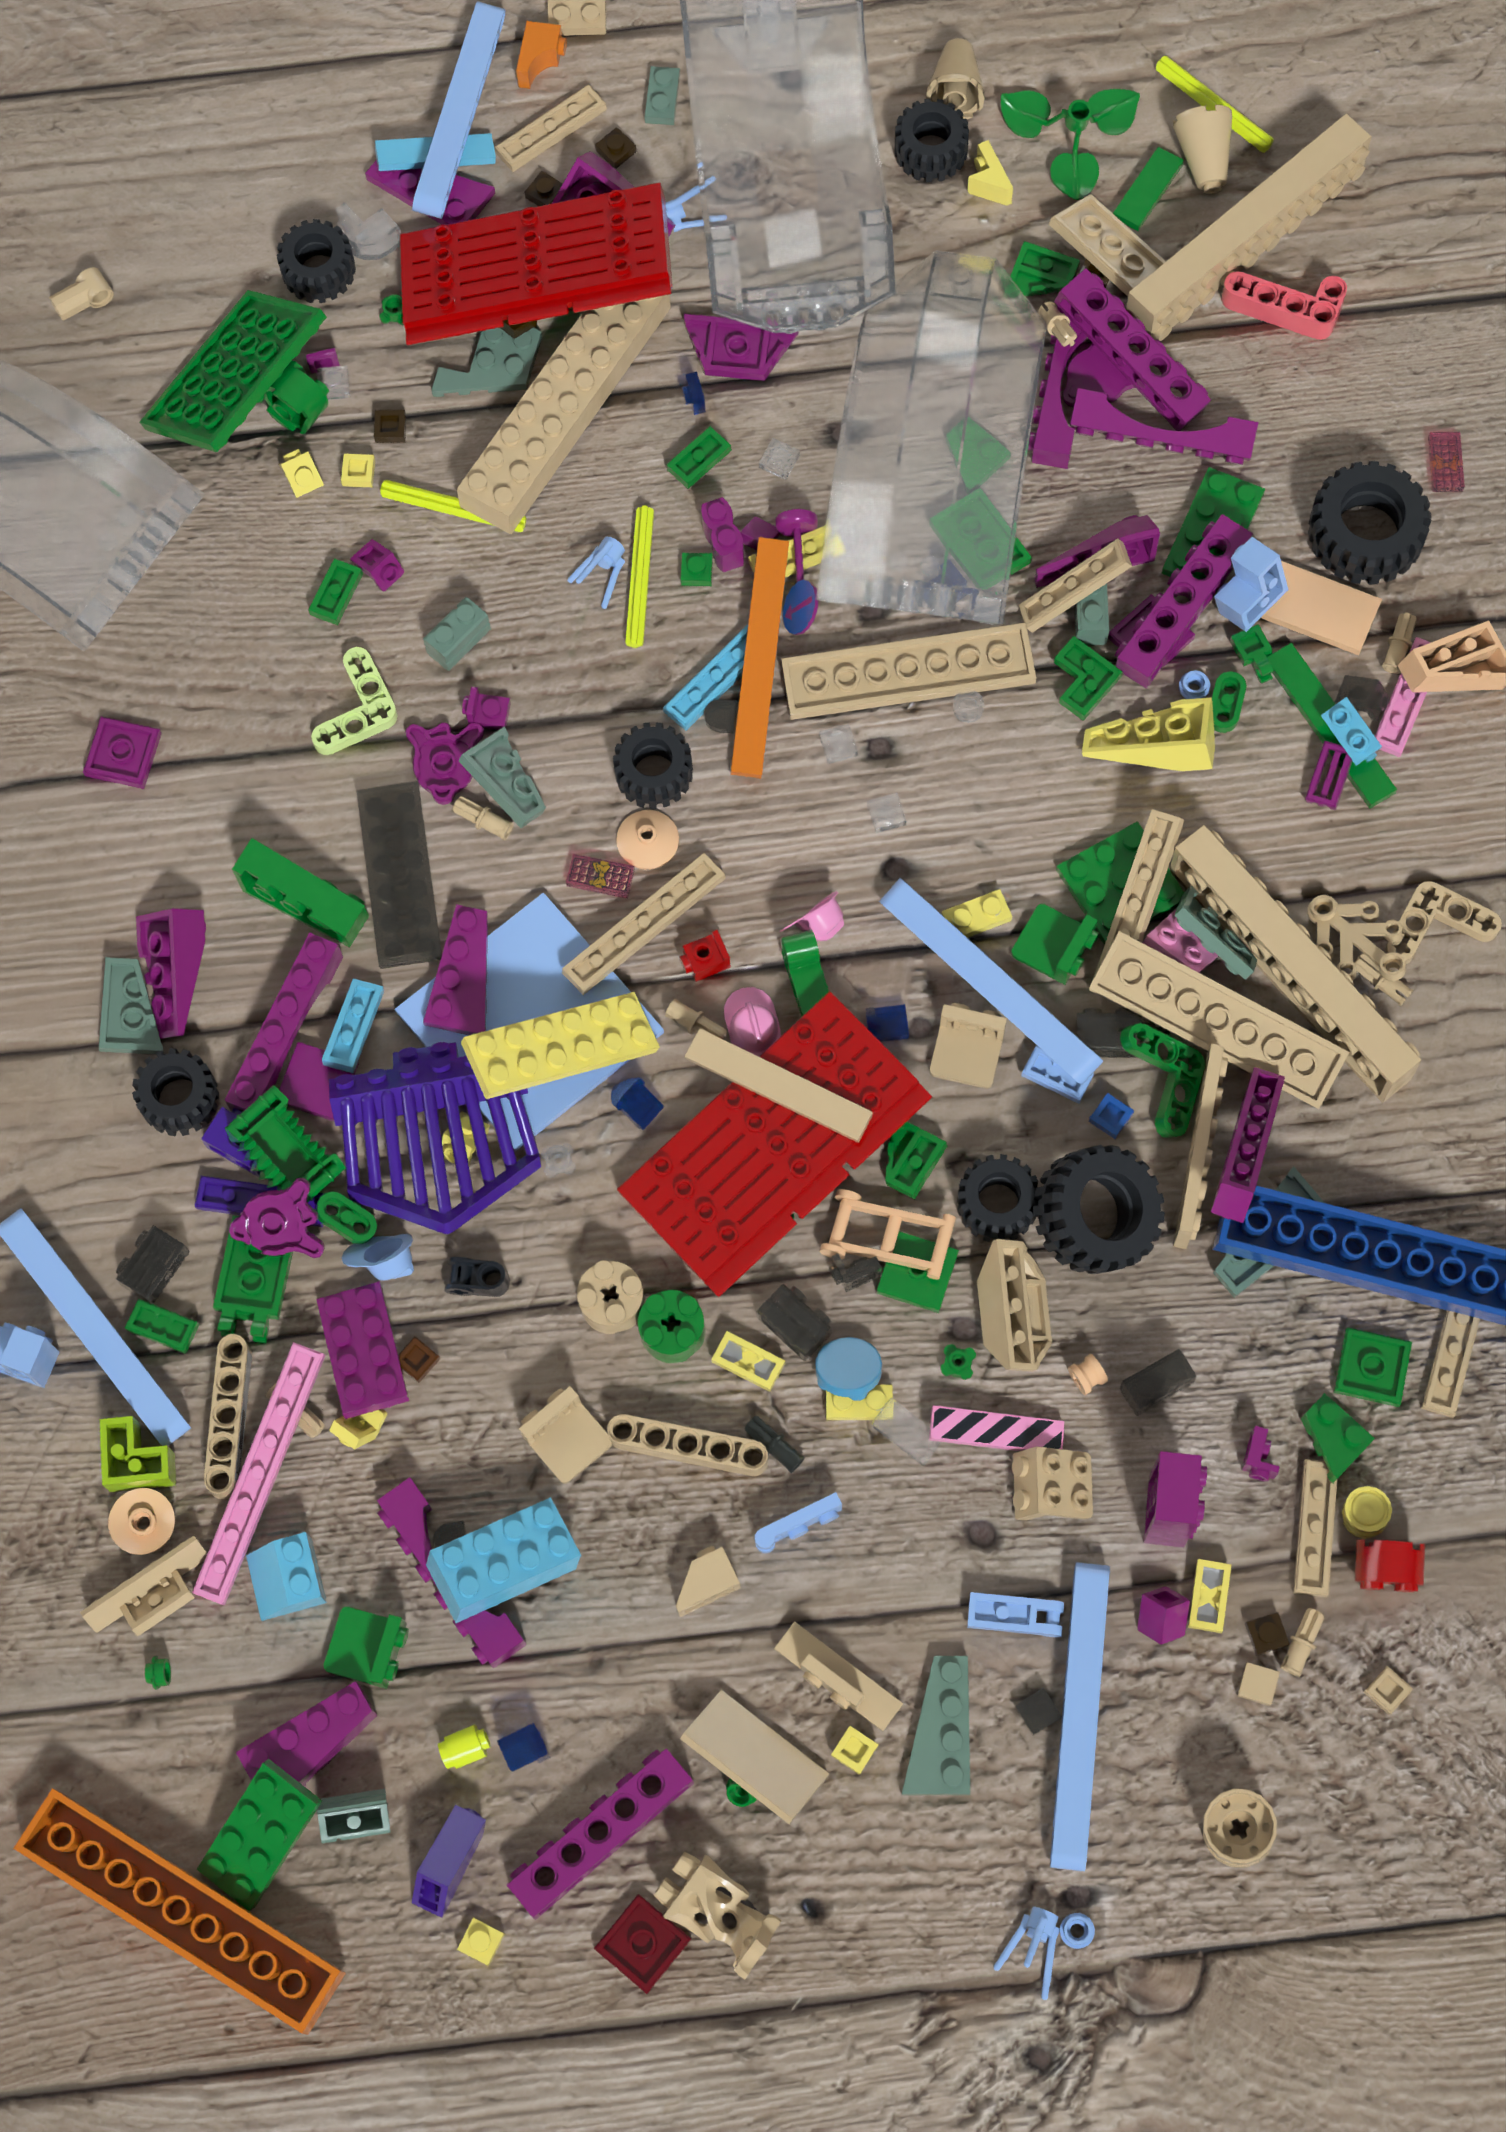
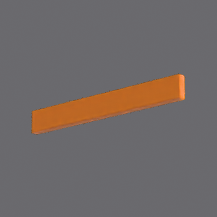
M758 538L730 775L760 779L762 777L789 541Z

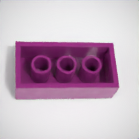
M1160 1451L1148 1480L1143 1543L1184 1548L1188 1539H1193V1534L1196 1533L1197 1527L1200 1526V1521H1203L1205 1501L1199 1500V1494L1202 1493L1207 1480V1466H1201V1455Z

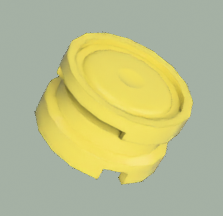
M1370 1486L1359 1487L1352 1491L1342 1509L1343 1524L1347 1530L1354 1536L1364 1539L1373 1538L1382 1533L1392 1514L1391 1502L1386 1494L1378 1488Z

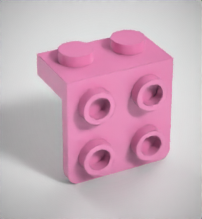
M1174 910L1146 936L1143 944L1201 974L1218 955L1207 951L1202 946L1199 937L1192 931H1185L1178 924L1177 918L1174 916L1176 910Z

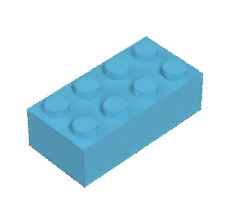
M550 1497L430 1550L426 1566L455 1623H458L576 1570L581 1553Z

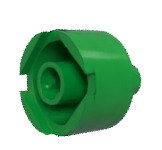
M291 361L284 369L283 374L267 390L260 402L262 403L265 399L269 405L266 411L279 424L291 431L299 428L301 429L300 434H305L328 407L327 394L329 389L321 381H314L305 374V370L300 364Z
M665 1290L652 1294L643 1304L638 1316V1329L641 1341L646 1350L661 1362H683L689 1359L703 1345L706 1333L703 1312L696 1299L682 1291ZM670 1322H676L677 1325L674 1327L673 1332L667 1330Z

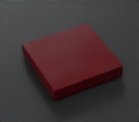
M637 1894L594 1949L648 1995L692 1939L670 1920L665 1919L664 1915L640 1894Z

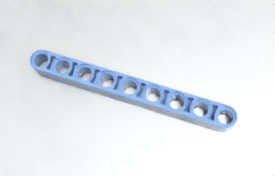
M479 1L476 2L416 189L412 211L440 219L443 217L503 27L506 12L504 8Z
M899 878L879 902L1078 1083L1083 1085L1103 1063V1060L903 879Z
M18 1209L0 1223V1236L162 1446H169L190 1430L191 1427L23 1209Z
M1075 1562L1050 1868L1084 1872L1086 1869L1110 1573L1109 1565Z

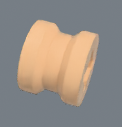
M1091 1353L1085 1356L1084 1362L1079 1365L1072 1364L1068 1367L1072 1380L1085 1396L1091 1393L1092 1387L1097 1384L1104 1385L1108 1382L1104 1369Z

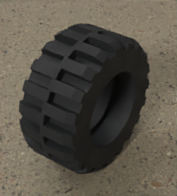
M1369 461L1368 465H1362V462L1351 463L1349 470L1346 467H1341L1335 471L1334 477L1328 476L1323 482L1322 488L1316 494L1308 523L1310 525L1308 537L1309 541L1313 543L1312 550L1316 557L1322 556L1321 564L1327 570L1332 567L1336 570L1335 576L1341 579L1344 576L1352 578V583L1360 584L1361 580H1367L1369 585L1379 584L1382 578H1384L1385 582L1396 579L1397 573L1403 575L1410 569L1412 563H1416L1429 533L1431 512L1429 511L1430 503L1428 497L1425 495L1421 496L1423 492L1422 486L1417 481L1412 483L1410 481L1412 476L1404 470L1400 473L1395 470L1396 466L1389 463L1385 467L1380 466L1379 461ZM1372 506L1384 511L1391 517L1396 525L1397 532L1382 540L1363 539L1353 534L1345 526L1341 514L1353 507Z
M1091 1146L1057 1159L1051 1164V1170L1043 1173L1040 1182L1044 1185L1037 1187L1034 1198L1038 1200V1206L1033 1207V1217H1038L1040 1225L1035 1227L1038 1236L1044 1235L1046 1239L1043 1243L1044 1247L1048 1252L1055 1251L1057 1253L1055 1259L1062 1265L1070 1263V1269L1079 1273L1086 1271L1088 1274H1100L1135 1265L1141 1261L1142 1256L1148 1255L1153 1250L1154 1244L1151 1242L1159 1240L1162 1229L1158 1228V1226L1165 1219V1212L1161 1211L1160 1204L1164 1203L1163 1193L1158 1194L1156 1186L1159 1185L1156 1176L1149 1175L1147 1171L1150 1167L1143 1160L1135 1161L1136 1154L1129 1150L1121 1151L1119 1146ZM1089 1180L1097 1181L1106 1187L1116 1203L1117 1223L1112 1235L1107 1240L1096 1236L1087 1227L1081 1214V1195Z

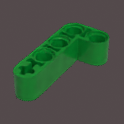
M812 929L781 937L782 956L801 1017L829 992L820 964L817 941Z

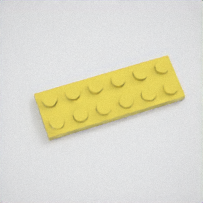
M635 992L465 1036L461 1041V1045L485 1099L653 1054L660 1048Z

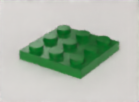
M1138 821L1060 863L1056 867L1057 873L1085 916L1088 914L1098 920L1096 931L1100 933L1099 938L1104 945L1144 833ZM1169 868L1167 869L1149 923L1177 908L1184 893Z

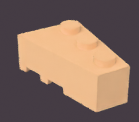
M1489 620L1413 649L1398 664L1412 692L1502 690L1506 687V651Z

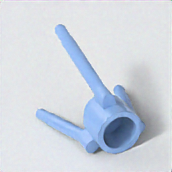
M713 178L700 183L676 199L666 202L667 217L676 225L673 229L674 233L685 228L725 222L724 217L681 221L682 218L686 217L682 203L713 184Z
M605 537L600 545L596 546L592 554L567 579L569 583L576 579V583L580 584L597 564L604 569L614 567L601 604L603 609H606L618 574L625 563V560L621 558L625 552L623 545L612 537Z
M1033 1907L1030 1916L1024 1914L1019 1928L995 1963L994 1970H1000L1027 1929L1026 1935L1032 1938L1024 1961V1967L1026 1968L1030 1967L1039 1942L1046 1943L1048 1938L1041 1995L1043 2000H1047L1056 1939L1060 1928L1056 1927L1059 1917L1045 1909Z

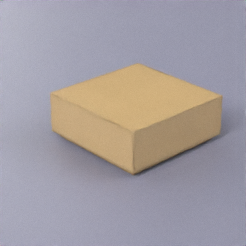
M1246 1662L1237 1697L1271 1706L1280 1672Z
M1386 1666L1365 1689L1364 1693L1390 1716L1413 1688L1391 1668Z

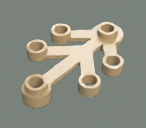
M1328 895L1317 896L1310 902L1308 917L1317 925V943L1315 945L1327 949L1331 959L1334 953L1333 945L1329 942L1330 926L1340 933V963L1337 965L1339 971L1349 968L1352 972L1348 973L1352 980L1355 979L1357 972L1356 965L1353 962L1354 945L1380 967V974L1386 980L1397 981L1405 975L1406 961L1401 954L1396 952L1386 954L1365 937L1383 936L1389 942H1396L1402 937V925L1397 920H1389L1385 923H1372L1379 918V906L1377 903L1366 901L1362 904H1338ZM1368 909L1375 911L1373 914L1364 913ZM1322 910H1326L1329 913L1320 914L1319 912ZM1360 916L1366 923H1348L1342 917ZM1391 928H1395L1398 930L1396 933L1393 934L1387 932V930ZM1392 967L1398 969V971L1390 972L1387 970Z

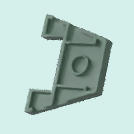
M533 327L515 339L501 328L482 331L469 373L438 367L431 390L434 397H444V393L459 392V395H468L471 391L488 390V393L527 390L542 340L541 331Z

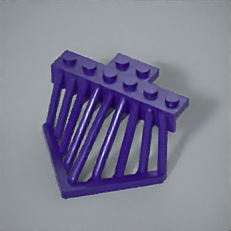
M438 1042L432 1046L417 1049L413 1047L404 1048L399 1052L393 1053V1069H373L364 1074H343L334 1079H329V1100L335 1126L342 1125L349 1199L437 1232L451 1234L541 1168L539 1150L521 1096L528 1094V1088L485 1099L467 1056L459 1057L456 1042ZM506 1097L509 1099L524 1145L526 1156L519 1161L516 1160L500 1098ZM486 1101L489 1106L505 1165V1171L495 1177L479 1102ZM464 1104L467 1107L484 1184L475 1193L473 1192L460 1120L459 1105ZM441 1108L446 1110L461 1194V1203L453 1209L451 1207L439 1126L438 1109ZM423 1111L425 1114L439 1211L430 1209L418 1126V1112ZM404 1115L415 1203L406 1200L397 1127L398 1116ZM382 1118L384 1120L392 1195L383 1192L376 1128L378 1119ZM359 1122H363L369 1187L360 1184L355 1129V1125Z

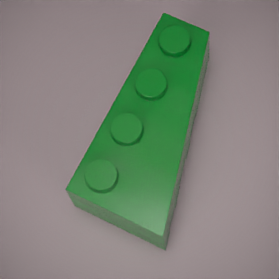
M253 838L250 839L232 868L243 892L349 948L369 917L364 905L365 902L351 893L348 895L343 893L331 882L318 878Z

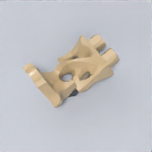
M683 1852L672 1869L686 1880L683 1886L680 1888L666 1877L654 1894L667 1907L663 1917L684 1926L707 1944L713 1938L728 1944L736 1956L733 1963L734 1971L745 1980L756 1962L768 1948L771 1938L782 1920L775 1915H763L753 1906L752 1902L747 1900L750 1895L741 1884L727 1876L709 1856L705 1854L700 1861L696 1857ZM700 1912L706 1915L708 1923H700L695 1919V1914ZM725 1913H732L737 1921L735 1928L729 1929L725 1926L722 1918Z

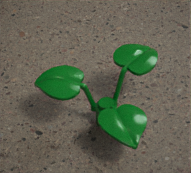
M1126 89L1102 90L1093 94L1088 102L1084 100L1073 101L1069 105L1068 110L1062 109L1060 114L1049 120L1047 119L1051 113L1050 104L1044 95L1035 91L1026 90L1015 93H1002L1000 108L1008 128L1023 138H1035L1040 134L1042 125L1048 127L1065 118L1066 127L1075 133L1072 154L1062 153L1055 157L1050 167V177L1053 184L1061 192L1073 200H1081L1091 193L1099 177V165L1094 155L1090 153L1078 154L1081 132L1086 129L1090 121V123L1097 122L1099 130L1105 134L1120 135L1125 133L1135 119L1140 93Z

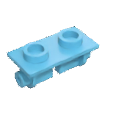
M1347 697L1321 715L1356 766L1364 760L1370 762L1376 758V751L1382 748V745Z

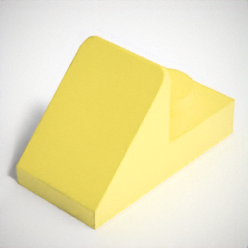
M989 140L978 144L977 157L974 158L978 173L968 177V193L1006 206L1012 204L1013 186Z

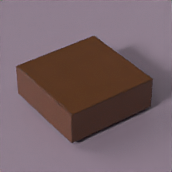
M416 1336L398 1354L402 1370L418 1383L422 1381L441 1359L439 1355Z

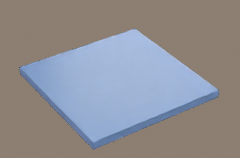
M544 893L488 935L486 1031L631 993V991L614 972H611L586 994L582 995L562 974V968L590 945ZM433 978L395 1008V1011L425 1047L432 1046L438 1042H456L459 1057H464L466 1054L461 1041L465 1036L469 1035L425 1026L423 1023L435 978ZM640 1003L657 1039L664 1033V1029ZM630 1060L528 1088V1094L521 1096L534 1137ZM506 1097L500 1098L513 1149L516 1152L523 1146V1142L509 1099ZM479 1102L482 1114L494 1126L487 1102Z

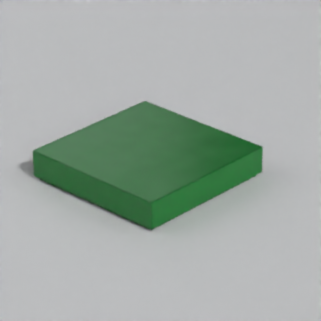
M1347 1327L1344 1333L1333 1393L1400 1407L1412 1341Z

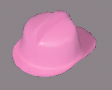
M838 891L825 897L802 918L780 930V933L794 925L802 932L812 929L818 941H827L834 937L844 926L843 912L835 899Z
M747 987L734 991L727 998L724 1006V1018L731 1043L759 1057L781 1037L780 1025L770 996L760 989Z

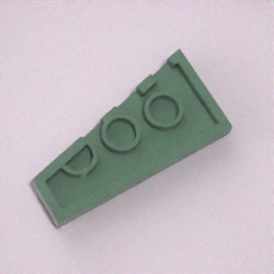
M1294 1166L1276 1188V1191L1325 1203ZM1227 1254L1213 1274L1235 1298L1272 1269L1274 1265Z
M934 1656L901 1796L970 1795L968 1656Z

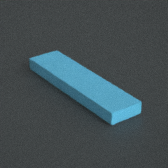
M492 134L468 135L459 166L495 164L496 155ZM433 137L375 140L378 170L423 169Z
M748 625L663 707V712L685 731L742 676Z

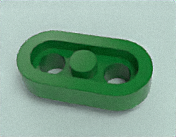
M1224 672L1217 678L1212 695L1214 730L1220 733L1232 731L1239 721L1247 685L1244 677L1237 672ZM1232 688L1235 692L1233 694H1228L1225 692L1224 689ZM1224 715L1228 718V721L1222 722L1218 719V716Z
M328 1192L318 1200L315 1207L318 1213V1220L354 1244H364L374 1236L377 1229V1222L374 1216L338 1192ZM326 1207H335L337 1214L329 1215L326 1212ZM361 1224L364 1227V1232H355L353 1225Z

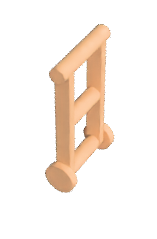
M838 1189L836 1191L835 1198L840 1201L829 1243L821 1244L819 1251L821 1254L829 1258L841 1260L848 1253L928 1271L927 1277L936 1280L940 1279L956 1220L955 1216L943 1214L942 1219L862 1202V1197L850 1190ZM851 1210L889 1218L880 1250L843 1242ZM902 1221L939 1229L931 1261L893 1253Z

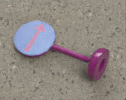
M792 509L778 514L775 518V525L780 534L794 537L797 583L790 589L783 607V621L789 633L800 635L805 633L812 625L817 613L819 598L817 588L813 582L804 580L801 535L817 528L818 516L810 510Z

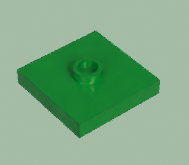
M899 1231L893 1253L931 1261L935 1242ZM948 1247L940 1279L938 1280L927 1277L928 1271L886 1262L876 1294L939 1313L959 1250Z

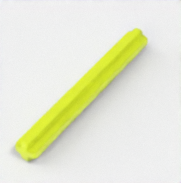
M1163 56L1157 62L1156 71L1201 106H1206L1208 111L1216 110L1215 105L1229 107L1232 110V130L1259 151L1265 153L1271 148L1274 139L1172 59L1168 56Z
M384 480L381 485L380 494L384 498L492 525L461 508L459 499L456 497L390 480ZM526 516L522 518L514 531L523 532L526 525Z
M646 505L636 509L625 638L626 645L632 648H638L644 644L654 520L653 508Z

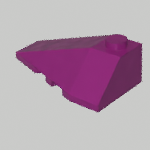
M589 151L577 157L552 204L608 193L613 190L633 188L634 186L615 168ZM667 217L668 236H670L676 225Z
M1137 515L1128 516L1037 568L1035 586L1038 588L1049 585L1116 539L1124 543L1132 566L1155 561L1160 537L1159 528L1148 515L1141 517Z
M172 908L136 916L137 949L139 957L146 960L148 972L144 977L146 984L152 985L155 997L151 1005L160 1039L184 1036L205 945L206 923L204 921V910Z

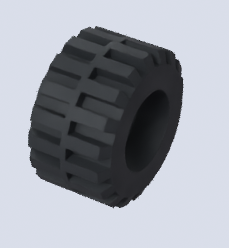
M931 98L924 99V103L921 104L919 101L912 103V109L906 107L903 110V116L899 115L897 126H895L894 152L899 167H904V172L908 176L913 173L914 179L919 181L921 178H926V182H932L933 179L938 178L940 182L945 180L946 175L949 177L954 176L956 169L961 170L964 166V160L967 159L968 121L966 118L963 119V112L960 109L955 111L954 104L950 102L947 105L943 104L942 99H937V102H931ZM933 135L944 139L945 142L931 146L925 145L918 140L924 136Z
M313 219V223H308L305 220L301 222L299 227L296 225L290 228L291 233H284L281 237L283 243H278L277 261L284 284H286L290 293L294 292L295 296L300 300L306 297V301L309 303H313L314 299L319 300V303H325L326 298L331 297L334 300L338 298L337 294L339 292L344 294L348 290L346 284L352 285L353 275L356 273L355 260L347 235L343 234L339 226L333 228L332 222L325 221L322 224L320 219ZM323 255L330 257L325 264L318 267H306L303 265L306 260L313 256Z
M650 722L643 723L642 729L634 726L631 728V735L626 733L622 735V744L617 743L615 747L613 764L616 782H618L621 793L626 794V799L630 802L636 799L637 806L644 808L645 803L649 804L650 809H657V804H663L664 808L668 807L672 799L675 802L681 799V792L686 794L689 789V782H692L693 778L692 755L689 744L685 743V737L681 733L676 735L675 728L670 725L667 729H664L663 723L656 722V727H650ZM648 756H662L671 763L664 773L657 776H647L636 770L637 764Z
M169 1048V1054H164L163 1050L156 1052L157 1058L152 1060L149 1056L144 1060L147 1066L145 1068L139 1066L136 1071L139 1079H133L132 1084L136 1090L132 1092L133 1099L137 1103L136 1106L150 1126L153 1125L156 1131L160 1133L166 1130L169 1136H176L177 1131H180L182 1136L190 1135L189 1129L194 1128L197 1132L202 1129L200 1125L202 1121L208 1124L212 1119L209 1114L210 1111L216 1112L218 1105L215 1100L219 1099V1091L216 1088L218 1087L217 1082L206 1063L198 1055L192 1056L191 1052L185 1049L179 1054L176 1048ZM177 1079L193 1082L192 1091L184 1102L173 1106L160 1103L161 1091L168 1083Z
M1000 1154V1159H994L993 1155L986 1156V1161L982 1162L978 1159L974 1162L972 1169L968 1167L964 1172V1178L961 1179L958 1190L959 1216L963 1217V1225L966 1228L970 1226L971 1234L975 1237L981 1234L984 1236L983 1241L990 1242L991 1238L1002 1240L1010 1238V1240H1016L1019 1233L1024 1235L1029 1230V1225H1033L1036 1217H1033V1207L1038 1206V1200L1034 1198L1038 1179L1036 1175L1031 1176V1168L1027 1164L1024 1167L1020 1165V1159L1014 1157L1013 1161L1007 1160V1155ZM991 1185H1004L1016 1194L1018 1204L1006 1213L991 1212L980 1202L979 1195L981 1191Z

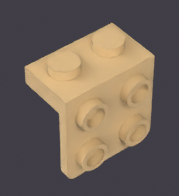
M952 1003L951 1006L944 1004L931 1061L930 1074L936 1078L985 1089L990 1088L993 1084L1007 1018L1001 1017V1014L991 1010H984L982 1013L972 1011L968 1006L960 1003Z
M571 1386L566 1390L560 1388L547 1399L549 1404L539 1412L533 1410L521 1421L522 1426L519 1428L524 1440L563 1484L573 1480L610 1449L613 1444L607 1432L584 1407L579 1395Z
M1036 1446L1013 1453L1012 1472L1014 1474L1013 1505L1015 1507V1520L1027 1521L1045 1515L1075 1519H1089L1092 1517L1091 1456L1087 1452Z

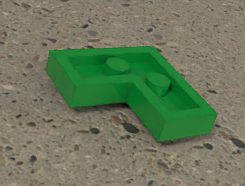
M1073 636L1054 658V664L1076 679L1060 697L1059 703L1084 721L1122 677L1123 671Z

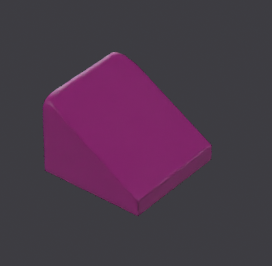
M335 348L306 354L312 374L340 367Z
M756 516L741 531L743 544L757 550L759 537L777 539L780 535L776 526Z

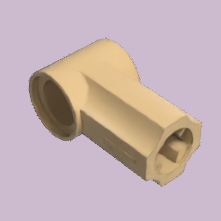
M92 267L82 271L77 276L74 284L53 294L49 299L59 317L64 321L90 306L93 308L105 306L112 300L114 292L100 270Z

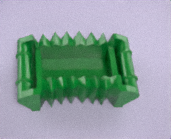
M273 1085L262 1096L259 1095L253 1104L240 1115H237L236 1119L225 1127L226 1133L231 1142L241 1143L237 1151H247L244 1161L254 1160L250 1171H261L259 1180L269 1179L267 1188L277 1187V1191L284 1190L290 1187L296 1179L305 1178L311 1186L307 1202L313 1201V1198L330 1182H334V1179L346 1167L336 1153L324 1154L326 1146L317 1148L318 1141L309 1142L312 1134H303L305 1126L297 1125L299 1117L292 1118L295 1111L287 1110L289 1099Z

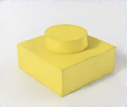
M344 454L341 475L342 486L373 488L374 455Z
M849 1726L831 1756L860 1775L879 1744Z
M473 1918L457 1950L489 1966L505 1934Z

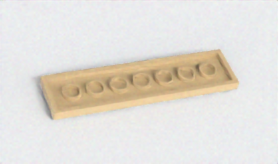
M1026 623L781 658L791 720L1036 684L1037 679Z
M1120 931L1117 933L1089 986V989L1209 1051L1211 1044L1224 1046L1223 1057L1228 1058V1062L1251 1074L1253 1068L1257 1067L1285 1076L1282 1090L1317 1109L1322 1105L1350 1053Z

